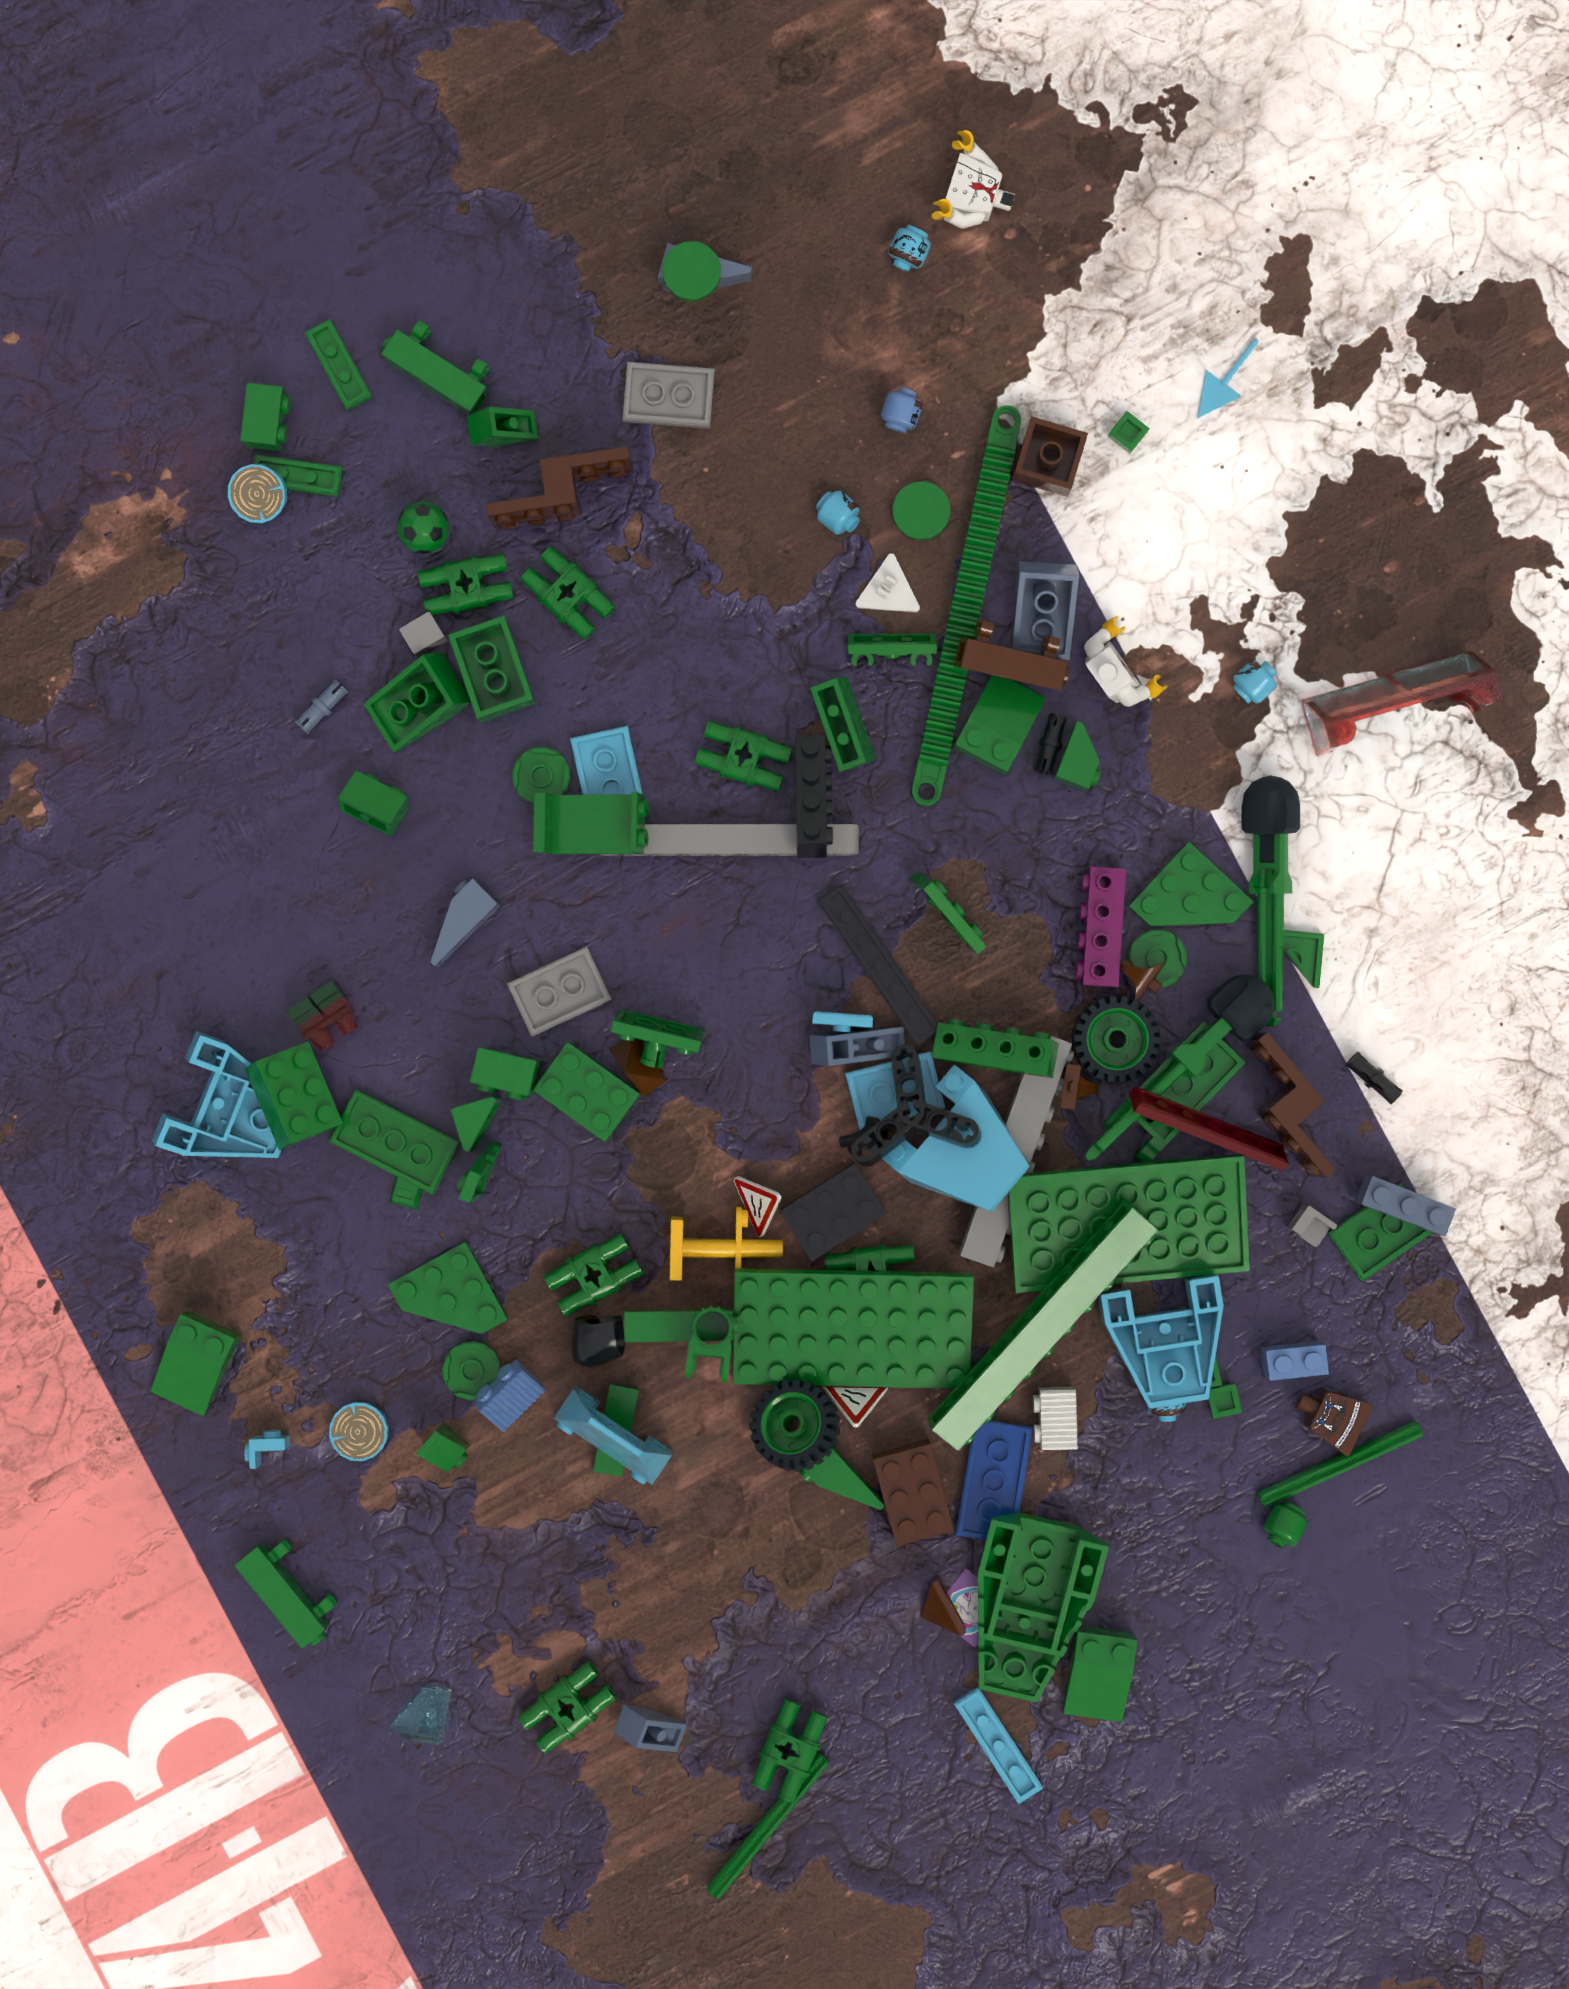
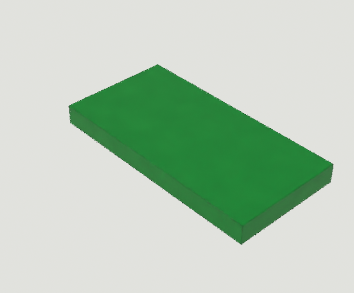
M358 1089L354 1090L341 1116L343 1124L335 1128L328 1141L432 1195L435 1194L461 1143Z

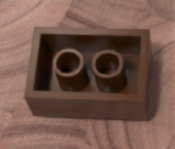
M929 1439L872 1454L896 1546L954 1531Z

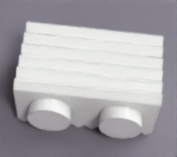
M1072 1386L1038 1387V1395H1033V1412L1039 1413V1425H1034L1033 1427L1034 1442L1039 1443L1041 1450L1078 1449L1076 1389Z

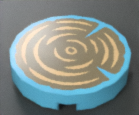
M253 463L241 467L232 475L228 484V499L232 509L239 517L252 523H264L275 519L282 512L287 502V487L282 476L271 469V467L266 464Z
M355 1401L343 1406L335 1413L330 1423L329 1438L333 1448L340 1456L351 1461H365L376 1456L384 1448L389 1438V1424L385 1414L373 1404Z

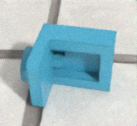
M275 1429L265 1430L263 1435H255L250 1438L249 1443L245 1444L244 1450L245 1461H249L250 1469H256L261 1465V1451L286 1450L290 1447V1434H281V1430Z

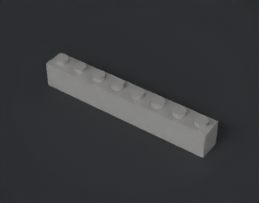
M1051 1036V1040L1059 1043L1053 1078L1021 1074L1004 1121L1030 1165L1024 1174L1033 1173L1035 1162L1031 1160L1034 1151H1040L1043 1145L1045 1134H1042L1041 1131L1044 1123H1050L1055 1107L1051 1106L1054 1094L1059 1096L1064 1084V1079L1061 1078L1063 1068L1067 1064H1071L1074 1056V1051L1070 1050L1072 1043ZM1008 1193L992 1212L974 1207L958 1253L960 1256L993 1268L996 1262L1001 1263L1006 1250V1246L1002 1245L1005 1234L1010 1235Z

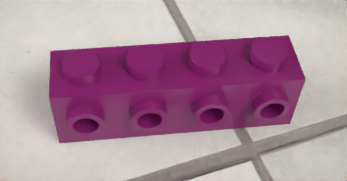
M1089 867L1087 873L1082 874L1081 891H1086L1085 903H1080L1079 920H1084L1083 932L1078 933L1077 948L1082 950V960L1077 961L1075 972L1076 979H1080V986L1119 987L1126 869Z

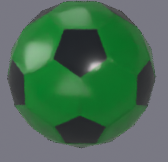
M426 501L413 502L400 513L397 520V534L402 544L414 553H432L440 549L446 542L449 534V521L439 506Z

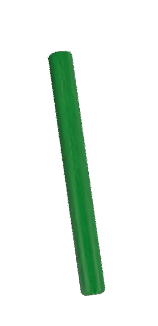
M1413 1421L1352 1449L1349 1457L1340 1454L1259 1491V1500L1264 1507L1271 1506L1423 1436V1431L1420 1425Z
M816 1752L809 1770L811 1774L807 1779L804 1778L795 1803L781 1798L775 1802L710 1882L707 1889L710 1895L716 1899L721 1898L828 1766V1760L823 1754Z

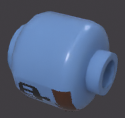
M900 387L899 392L891 391L887 394L880 415L881 419L885 421V427L906 434L907 430L915 429L923 407L922 402L916 399L917 393L915 391Z

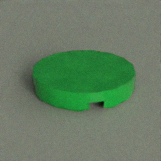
M685 241L674 246L667 253L662 265L663 280L668 290L676 298L686 302H699L705 299V297L717 289L721 279V265L716 253L708 245L698 241Z
M925 481L913 482L902 488L895 497L892 507L893 522L908 539L916 541H926L935 538L947 526L951 513L950 503L944 491L935 484Z
M535 747L523 753L516 760L512 771V779L518 794L528 803L534 804V793L565 795L571 782V773L565 758L556 750L547 747Z
M1162 929L1149 930L1139 935L1133 941L1128 952V960L1132 961L1133 965L1138 968H1152L1159 963L1164 964V967L1155 979L1162 983L1161 987H1166L1175 983L1183 974L1187 965V952L1182 941L1172 933Z
M476 1340L462 1342L455 1346L445 1357L442 1367L443 1380L449 1390L457 1397L465 1400H475L478 1391L483 1386L490 1385L498 1378V1373L502 1368L501 1360L496 1351L486 1343Z

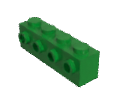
M948 1019L947 1024L938 1023L932 1054L934 1059L1053 1078L1059 1043L1051 1040L1050 1034L1034 1032L1033 1037L1022 1035V1030L1005 1028L1004 1032L993 1031L994 1026L976 1023V1028L965 1027L964 1021Z

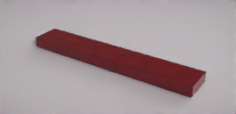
M1134 1086L1129 1093L1133 1110L1137 1114L1284 1171L1289 1165L1282 1144Z

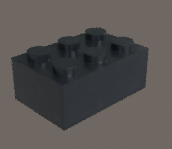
M855 1162L780 1209L782 1216L811 1262L887 1214Z

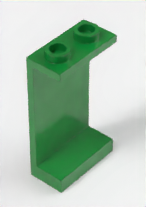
M639 792L618 795H552L548 793H534L533 852L539 854H644V847L648 846L649 841L648 831L645 829V817H648L649 814L648 800L645 799L644 794Z

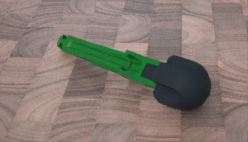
M1269 775L1253 781L1244 792L1241 805V829L1245 833L1253 834V874L1249 881V894H1257L1258 978L1267 983L1273 993L1274 1011L1265 1026L1274 1027L1282 1019L1277 1017V1012L1283 1010L1284 894L1292 893V879L1288 872V834L1296 833L1300 829V800L1297 790L1289 781L1281 777Z
M1248 974L1233 976L1224 982L1207 999V1008L1216 1020L1192 1044L1176 1046L1168 1054L1175 1063L1147 1091L1161 1096L1184 1072L1191 1078L1193 1076L1196 1077L1204 1069L1205 1055L1228 1032L1240 1041H1250L1268 1023L1273 1015L1275 1002L1273 993L1267 983L1257 976ZM1131 1106L1086 1150L1084 1155L1086 1160L1090 1161L1097 1158L1140 1114L1135 1113Z

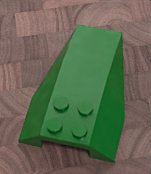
M1020 1512L991 1518L978 1569L979 1690L1035 1703L1038 1702L1055 1672L1058 1661L1064 1656L1074 1633H1077L1082 1624L1083 1617L1095 1601L1109 1549L1108 1543L1079 1526Z

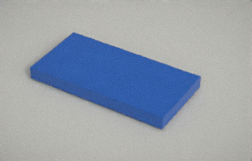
M990 1420L985 1424L983 1423L976 1431L969 1445L955 1531L957 1536L986 1540L992 1517L1020 1512L1033 1432L1032 1426Z

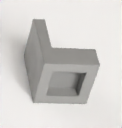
M430 612L423 614L399 629L417 658L448 641Z
M1303 1203L1286 1228L1312 1246L1317 1247L1330 1229L1335 1230L1338 1225L1310 1205Z

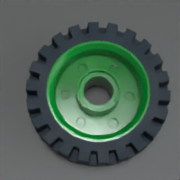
M1107 996L1092 1002L1081 1012L1072 1030V1048L1080 1066L1091 1076L1109 1083L1128 1082L1143 1075L1154 1064L1160 1051V1028L1157 1025L1155 1016L1145 1005L1125 996ZM1113 1031H1118L1123 1036V1043L1118 1048H1114L1109 1043V1035Z
M786 1380L782 1381V1385L774 1384L771 1386L772 1390L770 1392L765 1390L761 1394L764 1397L761 1401L757 1399L754 1404L757 1409L752 1411L750 1415L753 1422L749 1423V1429L752 1431L750 1436L752 1442L755 1443L754 1447L769 1463L783 1470L800 1472L802 1469L809 1470L814 1468V1464L820 1465L824 1462L822 1459L824 1456H830L832 1453L831 1447H836L838 1442L836 1435H840V1428L838 1427L840 1417L836 1413L838 1411L836 1406L821 1389L808 1382L793 1380L791 1382ZM799 1419V1428L794 1432H790L791 1423Z

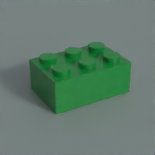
M505 616L448 635L476 718L480 723L536 704Z
M309 1041L255 1061L245 1068L279 1150L330 1131L343 1124Z
M571 1042L565 1044L533 1089L534 1092L604 1142L609 1140L641 1095L639 1091Z

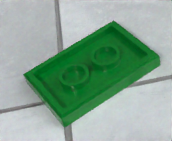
M1401 1182L1395 1184L1397 1186L1404 1188ZM1363 1206L1340 1222L1335 1230L1330 1229L1327 1234L1358 1279L1363 1282L1432 1234V1232Z

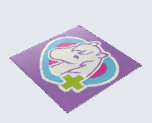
M965 1569L947 1593L966 1626V1634L961 1637L973 1647H976L978 1645V1578Z

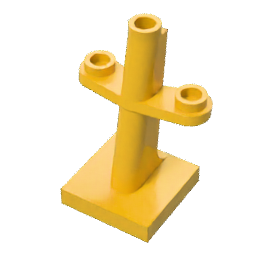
M736 1207L735 1239L683 1238V1217L671 1216L670 1280H682V1258H735V1268H741V1258H782L783 1240L742 1239V1227L748 1228V1210H742V1207ZM734 1272V1290H735V1272Z

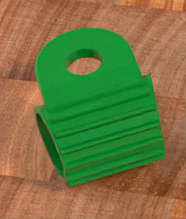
M710 1305L708 1309L702 1308L699 1314L695 1313V1319L691 1320L693 1326L690 1332L693 1335L688 1346L685 1378L691 1379L692 1373H695L697 1356L721 1358L719 1376L722 1377L721 1383H727L731 1356L730 1338L734 1337L732 1330L735 1329V1326L732 1325L733 1318H729L727 1311L720 1310V1306L712 1308ZM710 1313L721 1315L729 1325L727 1337L721 1343L715 1345L702 1342L696 1333L698 1321Z

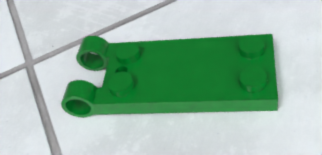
M1204 1021L1201 1022L1178 1046L1192 1044L1209 1026ZM1221 1039L1205 1055L1204 1069L1196 1077L1193 1076L1191 1078L1184 1072L1161 1096L1200 1111L1246 1062ZM1168 1056L1139 1088L1148 1090L1175 1061ZM1130 1096L1103 1122L1102 1126L1108 1129L1132 1106ZM1140 1115L1135 1121L1151 1138L1136 1151L1134 1157L1140 1163L1151 1162L1180 1130L1155 1120L1149 1123L1146 1121L1145 1116Z

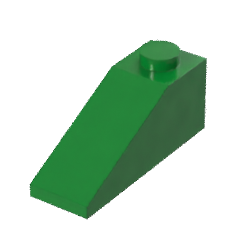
M834 1446L830 1449L832 1451L830 1456H824L822 1458L824 1462L820 1465L814 1464V1468L809 1470L802 1469L799 1472L808 1483L814 1481L819 1487L879 1510L885 1506L884 1501Z

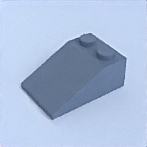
M1018 561L1011 649L1040 655L1043 637L1047 635L1061 639L1055 659L1070 660L1079 582L1077 565Z

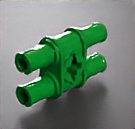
M550 546L540 558L558 575L557 581L549 584L532 567L521 576L520 580L538 597V604L544 605L558 619L557 622L559 624L566 623L585 641L596 628L578 611L579 606L586 602L603 619L609 617L616 606L598 590V583L596 581L593 582L578 568L579 565L577 563H570L553 546ZM564 588L568 590L573 588L574 597L570 599L566 596L562 599L564 597L562 590Z
M500 553L479 558L478 555H471V558L452 562L446 560L443 566L418 571L421 588L447 583L448 586L450 585L451 588L447 595L424 599L426 613L430 612L433 616L453 611L454 614L457 613L459 615L462 611L481 607L486 609V607H489V603L514 599L510 581L484 586L481 583L483 575L508 570L505 554ZM464 575L471 583L468 585V594L462 588Z
M709 720L704 737L727 744L730 750L728 754L726 753L723 756L699 748L695 765L719 772L721 778L727 777L745 783L747 787L755 784L779 792L783 775L760 768L757 763L759 758L767 757L788 764L793 748L768 740L769 737L766 734L760 735L742 729L740 725L732 728ZM748 745V756L752 758L751 760L745 759L744 763L739 767V756L736 753H742Z
M622 1233L600 1245L592 1243L590 1248L573 1257H567L565 1264L543 1276L551 1291L573 1279L578 1280L581 1284L579 1290L558 1301V1305L565 1317L588 1304L596 1306L597 1302L615 1292L617 1294L620 1293V1290H622L621 1286L644 1274L637 1259L614 1271L606 1265L608 1264L607 1260L630 1248ZM588 1267H592L594 1271L600 1270L601 1274L598 1276L599 1284L593 1278L588 1280L586 1277L589 1274Z
M880 1243V1246L864 1248L853 1246L851 1251L824 1254L826 1270L853 1269V1271H868L869 1261H871L875 1270L886 1271L888 1265L915 1262L912 1244L886 1247V1244Z
M587 1661L569 1676L562 1675L560 1680L544 1693L540 1692L537 1701L518 1716V1720L526 1730L531 1729L547 1715L553 1717L556 1724L536 1739L538 1747L544 1754L550 1752L565 1739H574L576 1733L590 1722L594 1723L598 1718L597 1714L617 1699L615 1692L608 1684L587 1700L581 1697L579 1690L599 1675L597 1669L590 1661ZM563 1702L566 1705L573 1704L571 1712L569 1710L562 1711Z
M785 1698L776 1722L769 1725L770 1731L764 1747L758 1753L761 1760L751 1785L768 1791L777 1766L782 1765L786 1767L788 1772L778 1797L795 1803L804 1778L807 1779L811 1774L809 1770L817 1750L820 1751L821 1747L818 1741L828 1717L812 1710L803 1734L797 1736L793 1734L791 1729L801 1705ZM792 1744V1750L798 1755L787 1757L788 1752L781 1745L787 1746Z

